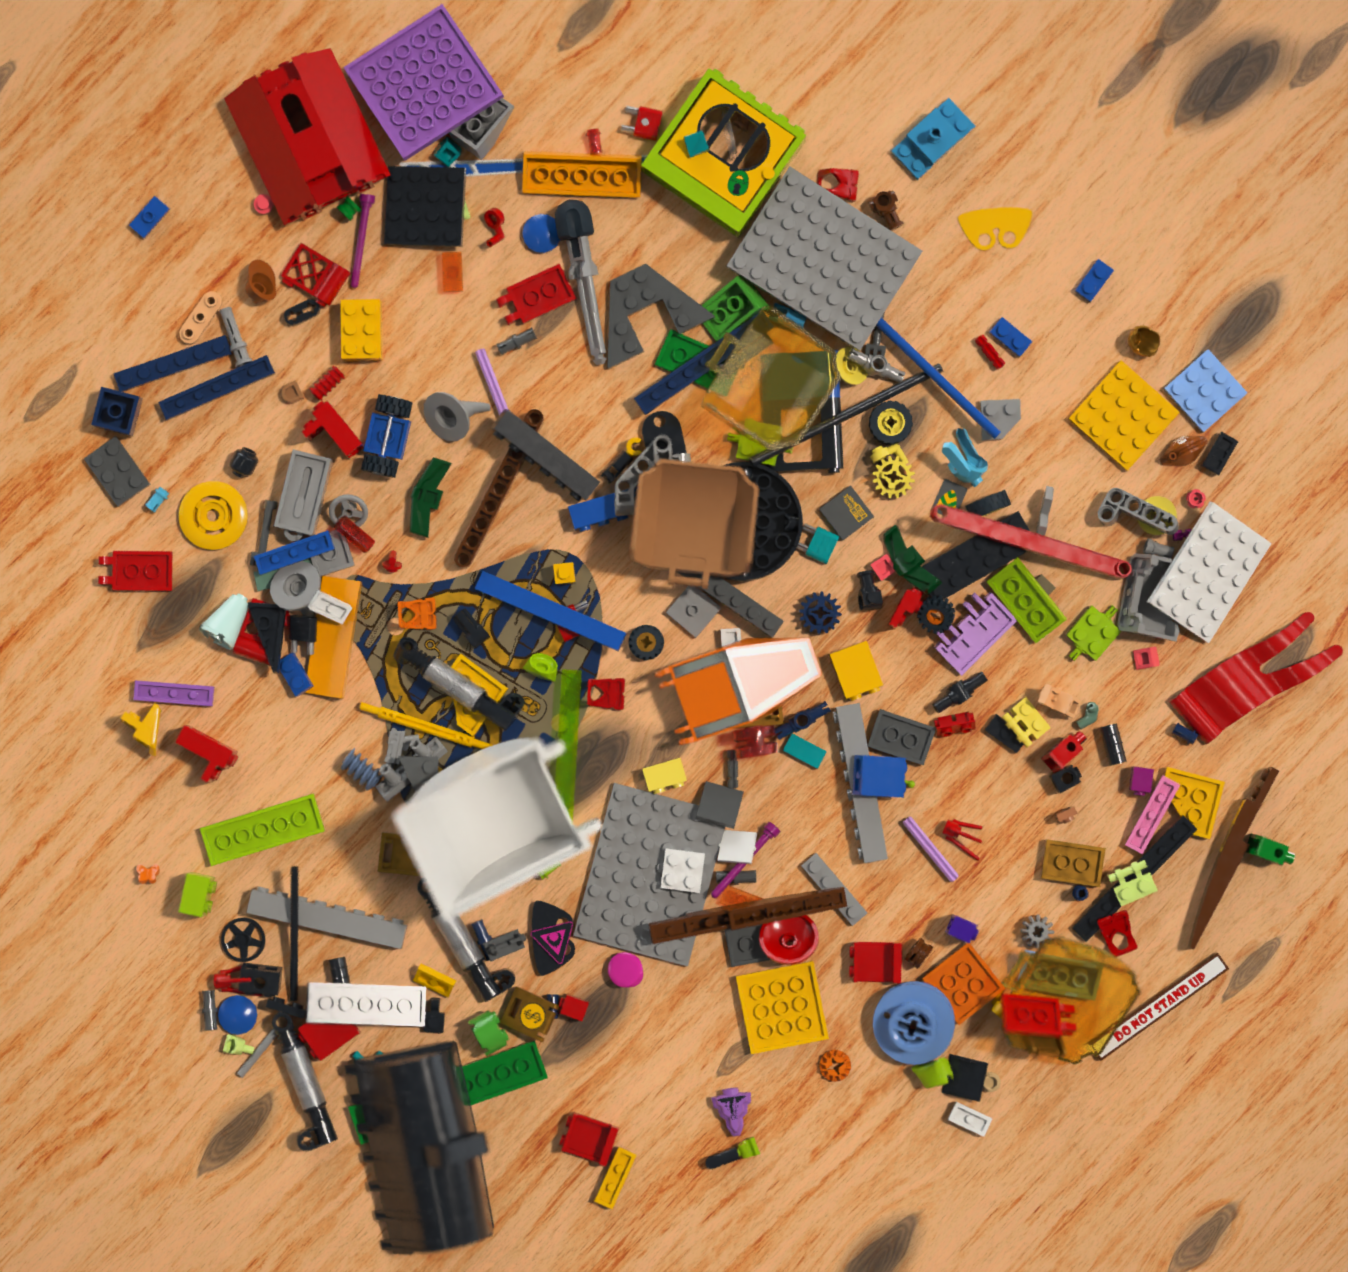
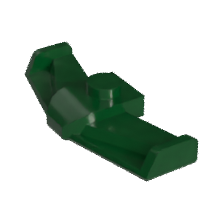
M433 457L416 486L413 487L410 496V533L429 538L430 508L435 510L439 508L444 491L438 490L437 487L452 465L451 462Z
M894 525L884 533L883 541L893 562V569L900 577H903L926 595L943 583L921 567L925 560L913 545L907 549L897 525Z

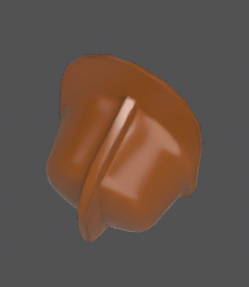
M257 259L249 265L248 281L245 285V291L252 299L253 304L265 300L270 301L276 297L274 271L268 263Z

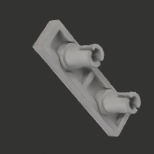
M434 737L426 745L418 738L410 743V747L415 752L413 756H438L440 759L448 752L437 737ZM388 764L380 767L379 772L385 779L376 786V789L388 802L410 784V781L402 765L395 771Z

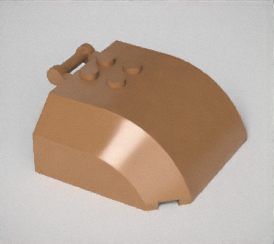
M666 459L659 460L655 463L654 467L639 475L630 560L650 569L669 571L668 585L674 586V584L689 585L708 590L709 575L731 577L749 573L759 488L749 480L741 467ZM675 571L703 574V579L675 576Z

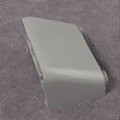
M1137 553L1131 557L1129 563L1132 571L1125 581L1117 623L1119 630L1177 642L1180 632L1177 622L1172 621L1170 617L1147 602L1173 559Z

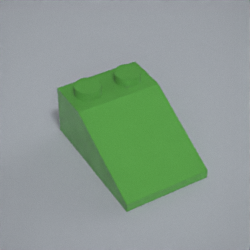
M736 276L702 305L715 316V318L703 324L717 342L764 310L768 304L751 282L741 276Z

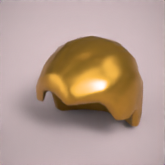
M1136 326L1129 332L1128 346L1132 352L1139 356H1154L1160 346V335L1148 326Z

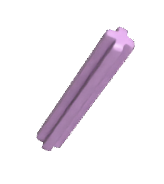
M479 349L475 354L500 416L504 409L508 410L487 353L485 349Z
M906 818L903 821L904 826L950 882L955 881L959 877L957 872L913 818Z

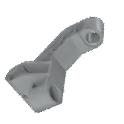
M666 435L657 436L617 480L614 499L615 516L635 515L633 490L639 483V475L645 472L638 469V462L645 461L648 464L647 472L661 459L691 462V454L672 455L669 437ZM663 441L666 444V449L660 450L656 443ZM620 482H627L629 484L627 492L619 490L618 485Z

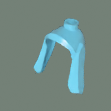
M958 428L956 437L967 461L952 442L943 444L942 453L950 461L948 464L950 471L960 481L971 483L973 487H976L983 481L981 476L987 471L988 464L986 460L978 455L967 430Z

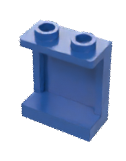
M855 755L852 795L904 798L906 791L905 773L907 772L906 758Z

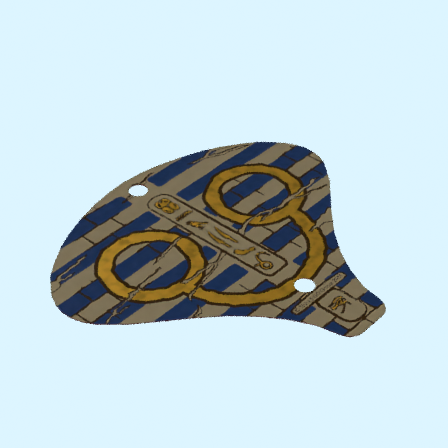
M547 549L522 554L452 579L420 584L385 583L362 575H351L346 578L362 582L353 641L362 652L373 674L381 697L382 707L470 735L457 725L453 698L438 689V687L436 688L435 685L425 680V678L423 679L420 672H418L419 669H414L415 666L411 667L410 664H400L394 659L393 653L400 639L410 637L417 642L419 651L423 650V654L426 652L427 656H436L441 661L452 666L457 657L463 654L509 688L499 703L510 693H517L525 700L518 718L507 731L486 719L475 734V739L496 745L514 739L528 738L534 740L538 738L542 742L543 747L557 741H562L566 748L586 713L588 707V680L597 678L602 645L581 635L565 642L557 625L475 590V586L482 571L565 607L571 604L575 606L586 600V604L589 606L578 612L602 622V607L597 586L591 572L577 556L562 550ZM573 562L576 583L556 585L553 564ZM435 598L436 612L434 614L437 619L436 629L404 628L403 632L399 635H392L388 632L387 624L389 620L398 618L399 601L406 602ZM406 607L402 609V619L406 623L416 615ZM464 608L490 635V638L476 649L464 636V632L452 619ZM543 653L556 661L558 668L555 682L538 678L523 669L533 654ZM593 686L592 689H591V697H592V693H593L594 686ZM557 714L565 715L568 719V727L562 732L555 731L551 726V720ZM385 720L388 737L389 731L392 728L398 731H406L405 736L419 734V740L424 745L434 737H437ZM437 737L448 751L438 760V773L482 749L473 746L470 748ZM410 743L408 750H402L401 756H413L415 754L414 750L410 747ZM560 754L544 762L546 769ZM400 762V765H399V764H394V765H393V770H394V771H395L398 767H400V766L402 765L401 762ZM411 783L400 791L406 804L415 795Z

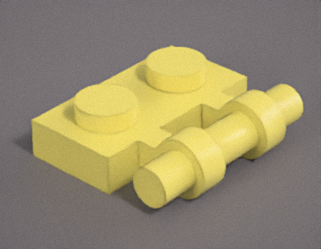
M1026 697L1010 709V712L1014 715L1013 718L1008 712L1002 716L1006 722L1005 725L1008 729L1011 728L1017 735L1016 739L1020 743L1022 742L1026 748L1032 744V741L1028 738L1029 735L1035 741L1051 728ZM1018 721H1019V723L1023 726V728L1025 729L1024 732H1023V730L1019 727V725L1017 724Z

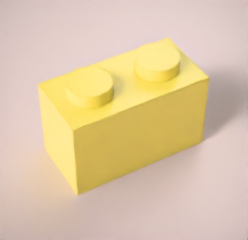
M681 758L642 769L649 792L653 791L654 794L664 792V787L672 785L673 789L684 786L683 782L687 781Z

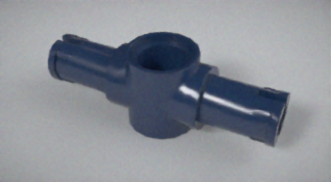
M826 701L812 709L808 708L788 719V722L773 729L775 734L782 731L781 734L777 735L778 739L781 740L793 732L797 733L802 729H806L815 723L816 719L830 713L829 707L822 710V708L827 706ZM799 715L807 717L808 722L805 726L797 724V717Z

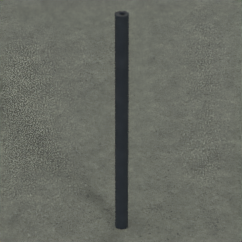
M291 866L290 1001H298V866Z

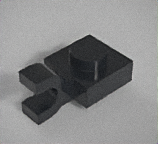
M432 997L431 1011H425V1027L423 1032H444L445 1012H439L440 998Z

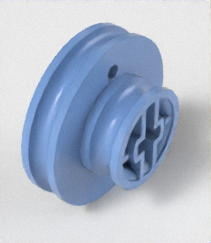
M920 981L903 982L890 988L881 997L873 1016V1031L881 1049L894 1060L911 1065L924 1064L939 1057L949 1046L955 1029V1014L948 998L938 988ZM884 1013H890V1018H885ZM911 1020L918 1021L916 1029L909 1027Z

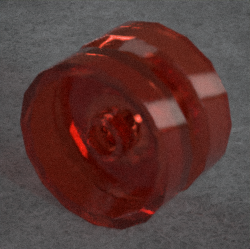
M762 725L744 727V730L732 731L734 742L746 741V745L735 748L736 759L778 753L777 742L764 741L765 738H771L776 735L774 725L763 727Z

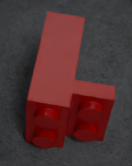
M321 401L313 408L315 411L312 414L316 420L308 421L303 426L304 430L301 431L311 441L323 430H326L349 459L364 448L363 443L328 401L325 403Z
M184 725L175 741L180 746L210 761L201 777L207 783L218 780L222 773L220 767L229 769L231 766L234 767L238 760V756H236L237 750L190 725Z

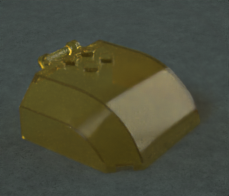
M768 306L764 307L749 324L740 339H737L728 332L724 334V340L711 360H708L705 364L708 369L714 371L717 375L706 390L701 407L751 441L766 449L775 450L800 443L840 381L841 376L837 368V356L834 349L774 307ZM730 343H732L735 347L720 368L717 363Z
M1061 936L1043 940L1034 955H1030L1022 950L1011 972L1001 982L1004 987L1012 990L1010 994L1059 999V1004L1074 1005L1075 1013L1071 1014L1070 1018H1061V1022L1076 1023L1077 1031L1073 1032L1072 1036H1062L1067 1054L1065 1057L1050 1058L1075 1065L1082 1062L1084 1057L1092 1054L1095 1057L1102 1054L1141 993L1134 971L1123 961L1102 949ZM1028 963L1026 969L1022 973L1019 980L1017 982L1014 981L1018 976L1019 972L1021 971V969L1023 968L1024 964ZM1002 1020L1001 1030L1008 1044L1011 1047L1027 1051L1022 1035L1004 1033Z

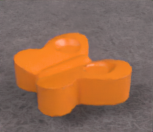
M143 865L136 867L139 883H156V876L160 873L158 865H153L149 869Z

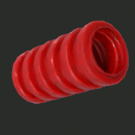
M332 366L331 371L328 370L327 374H324L323 378L318 380V383H314L313 388H309L310 392L319 401H322L328 392H332L331 389L336 388V384H340L341 379H345V375L336 366Z

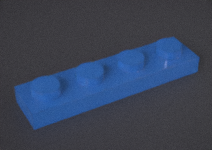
M327 530L254 556L259 574L263 575L335 550L330 532Z

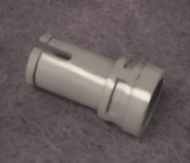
M1147 538L1143 549L1144 554H1155L1171 559L1174 552V547L1160 544L1157 541L1154 542V540Z

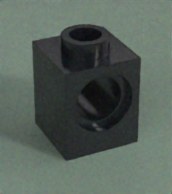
M1069 765L1049 777L1057 792L1062 793L1081 783L1079 778L1082 775L1077 767L1073 768L1072 765ZM1066 772L1072 776V781L1069 784H1065L1062 781V775Z

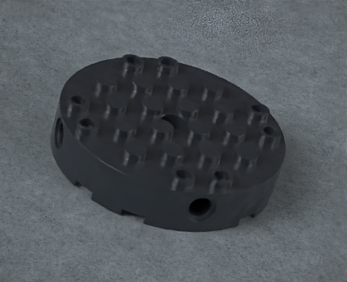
M734 462L723 465L741 467L746 473L745 475L752 483L756 484L759 490L750 572L731 577H719L742 582L767 577L779 570L790 559L799 543L803 526L802 509L799 499L788 481L767 466L758 464L753 467L750 462Z

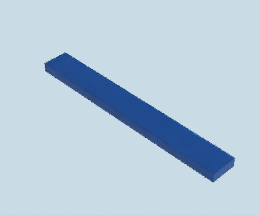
M482 571L475 586V590L618 652L626 636V633L484 571Z

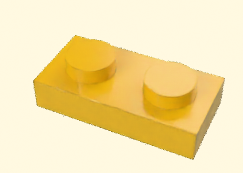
M420 964L413 981L448 998L456 983V980L423 964Z

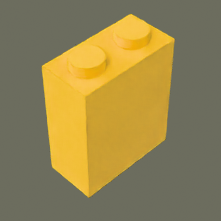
M867 641L829 655L845 699L850 698L853 701L862 698L861 693L866 691L869 692V695L880 691L879 687L883 686Z

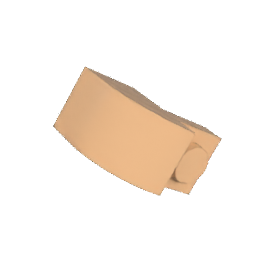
M1045 684L1038 700L1041 705L1073 719L1082 702L1080 699L1062 692L1049 684Z

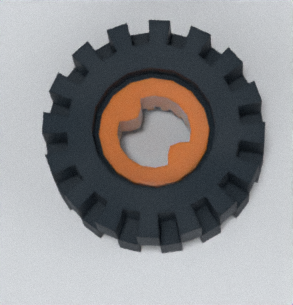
M933 595L932 598L930 596L927 597L917 614L919 624L923 623L921 627L923 629L927 627V632L929 633L931 630H934L933 634H937L938 630L940 633H943L944 630L947 631L955 617V608H952V602L948 604L949 599L945 598V600H942L943 596L939 595L938 599L936 595ZM932 612H933V613H937V612L940 613L941 617H938V616L935 617V616H933V615H932Z

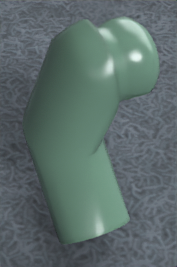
M1089 702L1086 705L1085 717L1076 721L1080 730L1096 722L1099 708L1095 702Z

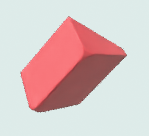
M1156 646L1133 650L1136 670L1160 665Z

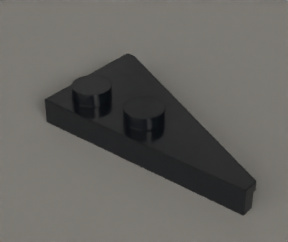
M248 602V607L272 671L279 674L286 610L281 609L277 604Z

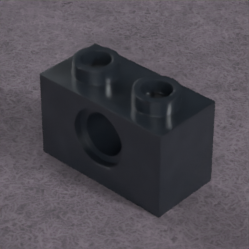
M243 962L240 978H251V982L239 983V991H244V994L248 995L261 993L266 997L278 995L281 990L283 967ZM256 978H263L265 984H259Z

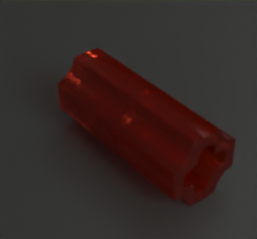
M345 515L334 526L339 533L364 554L375 543L373 538Z

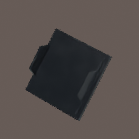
M950 1054L949 1064L953 1072V1079L947 1075L948 1083L943 1085L942 1093L980 1102L988 1063Z

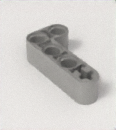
M1120 488L1109 490L1098 510V518L1105 526L1115 524L1121 512L1167 535H1173L1179 529V523L1174 515ZM1120 494L1122 496L1121 500L1116 503L1113 502L1112 497ZM1132 503L1139 504V508L1136 511L1129 510ZM1105 512H1112L1113 515L1109 520L1103 519ZM1149 512H1156L1157 516L1155 519H1147ZM1161 518L1167 523L1172 521L1173 527L1169 526L1167 528L1165 523L1161 521Z

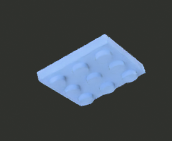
M1209 349L1164 388L1166 393L1202 432H1205L1247 394V391Z

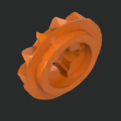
M830 1050L822 1056L819 1067L826 1079L832 1082L842 1081L851 1070V1062L844 1052ZM832 1058L837 1063H844L838 1067L839 1074L834 1069L827 1070L832 1065Z

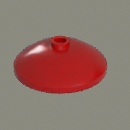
M804 915L763 924L760 929L759 941L762 951L769 959L782 965H795L804 962L813 955L818 946L819 933L814 921L809 916Z

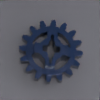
M823 591L820 592V596H817L815 592H813V598L806 596L805 598L808 602H801L804 609L799 610V613L803 614L800 621H806L803 627L805 628L809 625V632L817 629V634H820L821 630L828 633L829 627L834 630L833 623L839 624L840 621L836 618L837 616H842V613L837 612L841 605L834 604L837 599L831 600L830 593L825 597ZM818 600L817 606L808 608L813 601ZM825 601L832 606L833 610H828L825 606ZM821 607L822 611L829 614L823 615L821 618H818L817 614L811 612L818 611V609ZM808 616H812L816 620V625L809 621ZM827 617H832L830 623L823 626V621Z

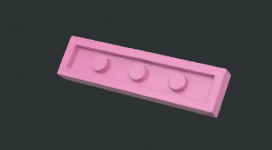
M1164 775L1162 776L1128 838L1126 846L1141 854L1144 853L1180 786L1179 783Z

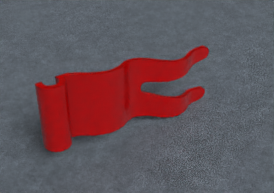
M1305 612L1279 633L1232 656L1188 685L1169 703L1207 745L1225 728L1268 699L1320 673L1342 655L1343 649L1340 645H1333L1314 657L1268 674L1262 673L1260 666L1283 651L1314 621V615L1311 612Z

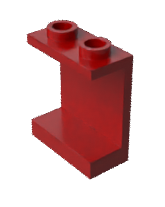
M853 942V946H850L849 957L853 958V966H849V978H853V982L901 983L902 943Z

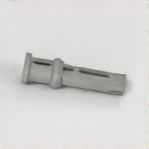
M226 307L221 309L220 313L232 344L230 350L234 353L237 362L235 364L236 367L252 362L253 360L249 358L246 349L247 343L242 341L232 308Z

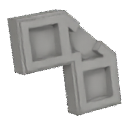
M1046 486L1036 531L1037 534L1043 536L1046 534L1048 515L1053 501L1054 489L1050 486Z

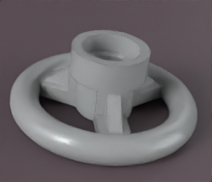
M341 495L330 504L329 516L331 521L340 528L347 530L356 529L365 523L368 517V508L365 502L355 495ZM341 502L342 514L337 518L335 516V507ZM357 504L360 505L362 511L357 510ZM353 516L360 518L352 524L343 523L346 518Z

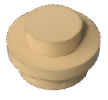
M988 1072L986 1073L983 1089L987 1092H994L1000 1087L1001 1081L996 1073Z

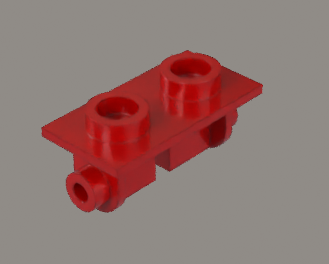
M968 711L955 714L956 721H952L951 715L937 717V720H934L937 737H949L953 733L959 732L969 733L976 729L973 713Z

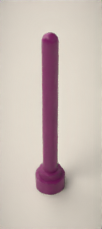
M360 194L359 196L362 209L350 284L352 288H357L359 284L369 209L372 208V204L375 202L374 195Z
M768 822L763 827V835L755 843L756 850L753 857L769 839L776 838L780 833V830L773 823ZM737 863L711 892L712 898H717L747 864Z

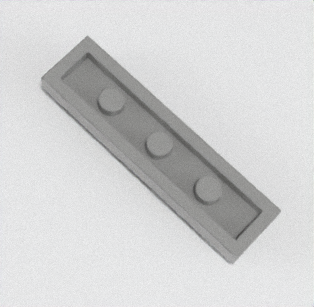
M817 853L801 865L821 890L844 887L847 907L838 909L852 926L867 914L865 909Z

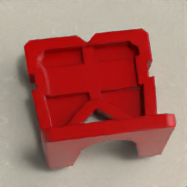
M837 168L818 170V185L822 187L823 177L832 174L836 177L838 185L832 189H825L841 199L851 202L856 201L858 170Z
M589 679L587 705L623 710L625 679ZM594 685L604 692L595 701L591 698V689Z
M1127 910L1097 921L1113 957H1118L1138 949V945L1131 933ZM1117 932L1126 935L1128 941L1127 948L1120 950L1112 943L1113 937Z

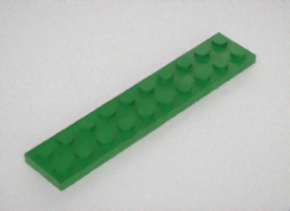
M535 1040L462 1066L471 1105L548 1078ZM355 1104L349 1106L348 1109L361 1145L368 1143V1135L358 1133L356 1125L365 1122L362 1105Z

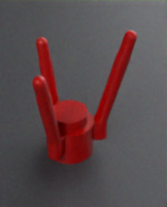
M953 819V821L948 820L942 832L943 835H946L945 839L951 841L978 861L979 857L955 838L961 835L972 841L982 843L981 839L961 831L962 827L959 826L980 830L983 827L960 822L956 819Z
M242 965L228 970H220V973L214 974L215 989H221V992L244 994V991L230 987L232 983L251 982V978L232 979V976L228 975L240 971ZM255 993V994L252 995V996H259V997H261L262 994H261V993Z

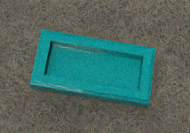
M793 733L783 749L784 752L817 769L827 752Z

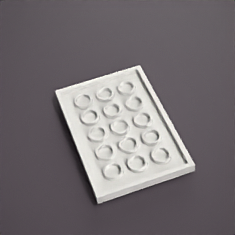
M1210 501L1147 602L1206 643H1210L1272 543Z

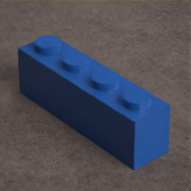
M636 486V488L633 490V491H634V498H635V508H636V500H637L638 486ZM615 493L568 506L574 529H579V532L591 530L590 526L595 524L601 527L610 524L609 520L617 518V521H622L629 517L628 515L615 516Z

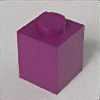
M1132 767L1129 790L1134 791L1133 795L1145 796L1146 792L1151 793L1154 769Z

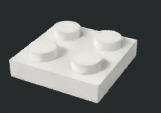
M666 848L661 888L700 893L705 853Z

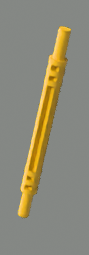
M361 702L359 710L378 715V718L470 748L473 746L483 750L493 746V744L475 739L474 736L382 706L379 708Z

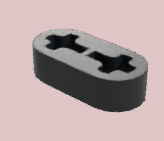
M313 299L306 300L287 309L284 319L289 325L297 326L318 316L320 305ZM308 304L316 305L317 307L314 309V313L310 311L304 313L303 311L308 309ZM291 312L295 314L301 312V315L296 317L297 321L288 320Z

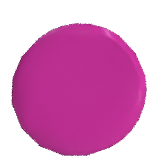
M618 953L612 957L608 964L609 977L619 987H635L643 979L642 963L639 958L631 953Z

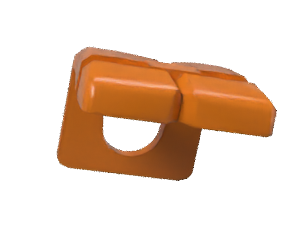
M435 598L406 602L399 601V627L436 629L437 619L434 614L436 612ZM405 607L416 614L407 623L402 619V609Z

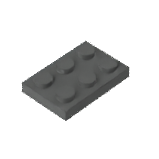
M117 436L84 458L117 507H120L151 485Z
M879 709L867 746L899 758H906L908 761L924 766L936 728Z

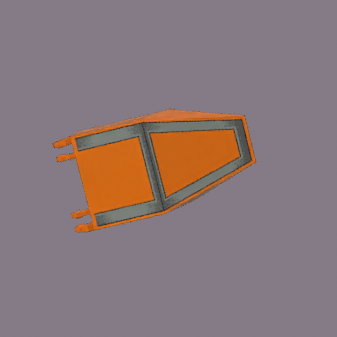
M809 637L745 638L675 662L655 673V677H662L665 674L671 673L673 680L660 683L658 685L659 689L672 684L675 685L688 725L675 729V734L682 733L688 729L691 730L692 736L680 739L678 741L679 745L693 743L765 717L776 711L822 676Z

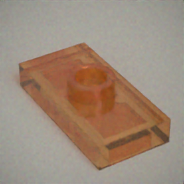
M442 252L443 292H463L462 252Z
M728 885L723 892L720 904L727 906L761 900L763 898Z

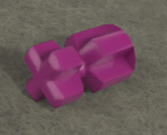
M1186 529L1185 532L1178 530L1173 534V541H1182L1183 537L1187 539L1192 529Z

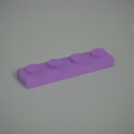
M135 680L133 700L213 706L215 687Z

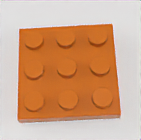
M970 943L964 944L922 977L925 983L933 985L945 994L953 1007L955 1021L958 1025L962 1024L1005 990V987Z

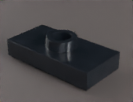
M1220 432L1201 466L1219 476L1239 441Z
M996 714L985 728V731L1017 753L1023 746V743L1016 739L1017 735L1011 728L1008 729L1004 719Z

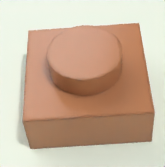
M1072 806L1055 814L1058 822L1063 821L1066 824L1074 820V815L1078 813L1075 807Z

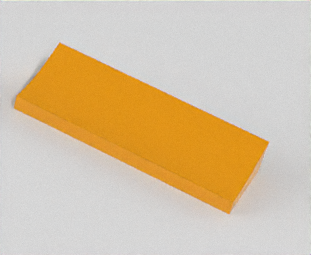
M524 151L522 193L640 198L642 156Z
M322 576L320 591L350 604L352 610L343 624L319 613L316 614L317 641L314 642V654L310 655L307 675L314 686L304 693L344 699L361 594V581Z

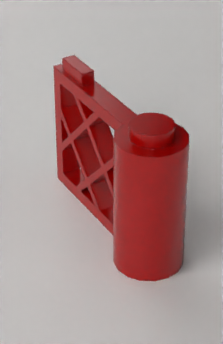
M301 243L282 272L281 277L284 278L282 280L283 283L291 288L296 285L316 298L315 302L325 308L326 305L330 306L349 277L350 272ZM303 249L310 253L311 260L300 262L299 256ZM324 261L328 265L324 271L317 272L315 262ZM312 263L314 273L303 276L301 266ZM299 267L301 277L292 279L287 276L292 268ZM315 277L316 284L312 290L306 287L304 279Z
M252 598L251 601L252 603H267L255 598ZM248 609L242 629L236 640L233 654L270 666L260 637H257L259 635L258 632L253 635L245 632L247 626L254 623V619L250 620L252 614L250 609ZM286 610L285 626L289 627L290 615L288 610Z

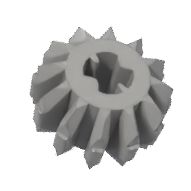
M1036 915V921H1034L1032 916H1029L1030 924L1025 921L1022 923L1024 926H1027V929H1020V932L1027 933V935L1022 937V940L1029 939L1028 946H1031L1035 941V948H1039V942H1041L1043 947H1046L1047 945L1044 940L1052 941L1048 934H1054V930H1048V928L1052 927L1053 924L1050 922L1045 925L1047 917H1044L1040 922V915ZM1037 926V928L1039 929L1040 927L1042 928V931H1040V936L1036 934L1033 935V932L1035 931L1034 927Z

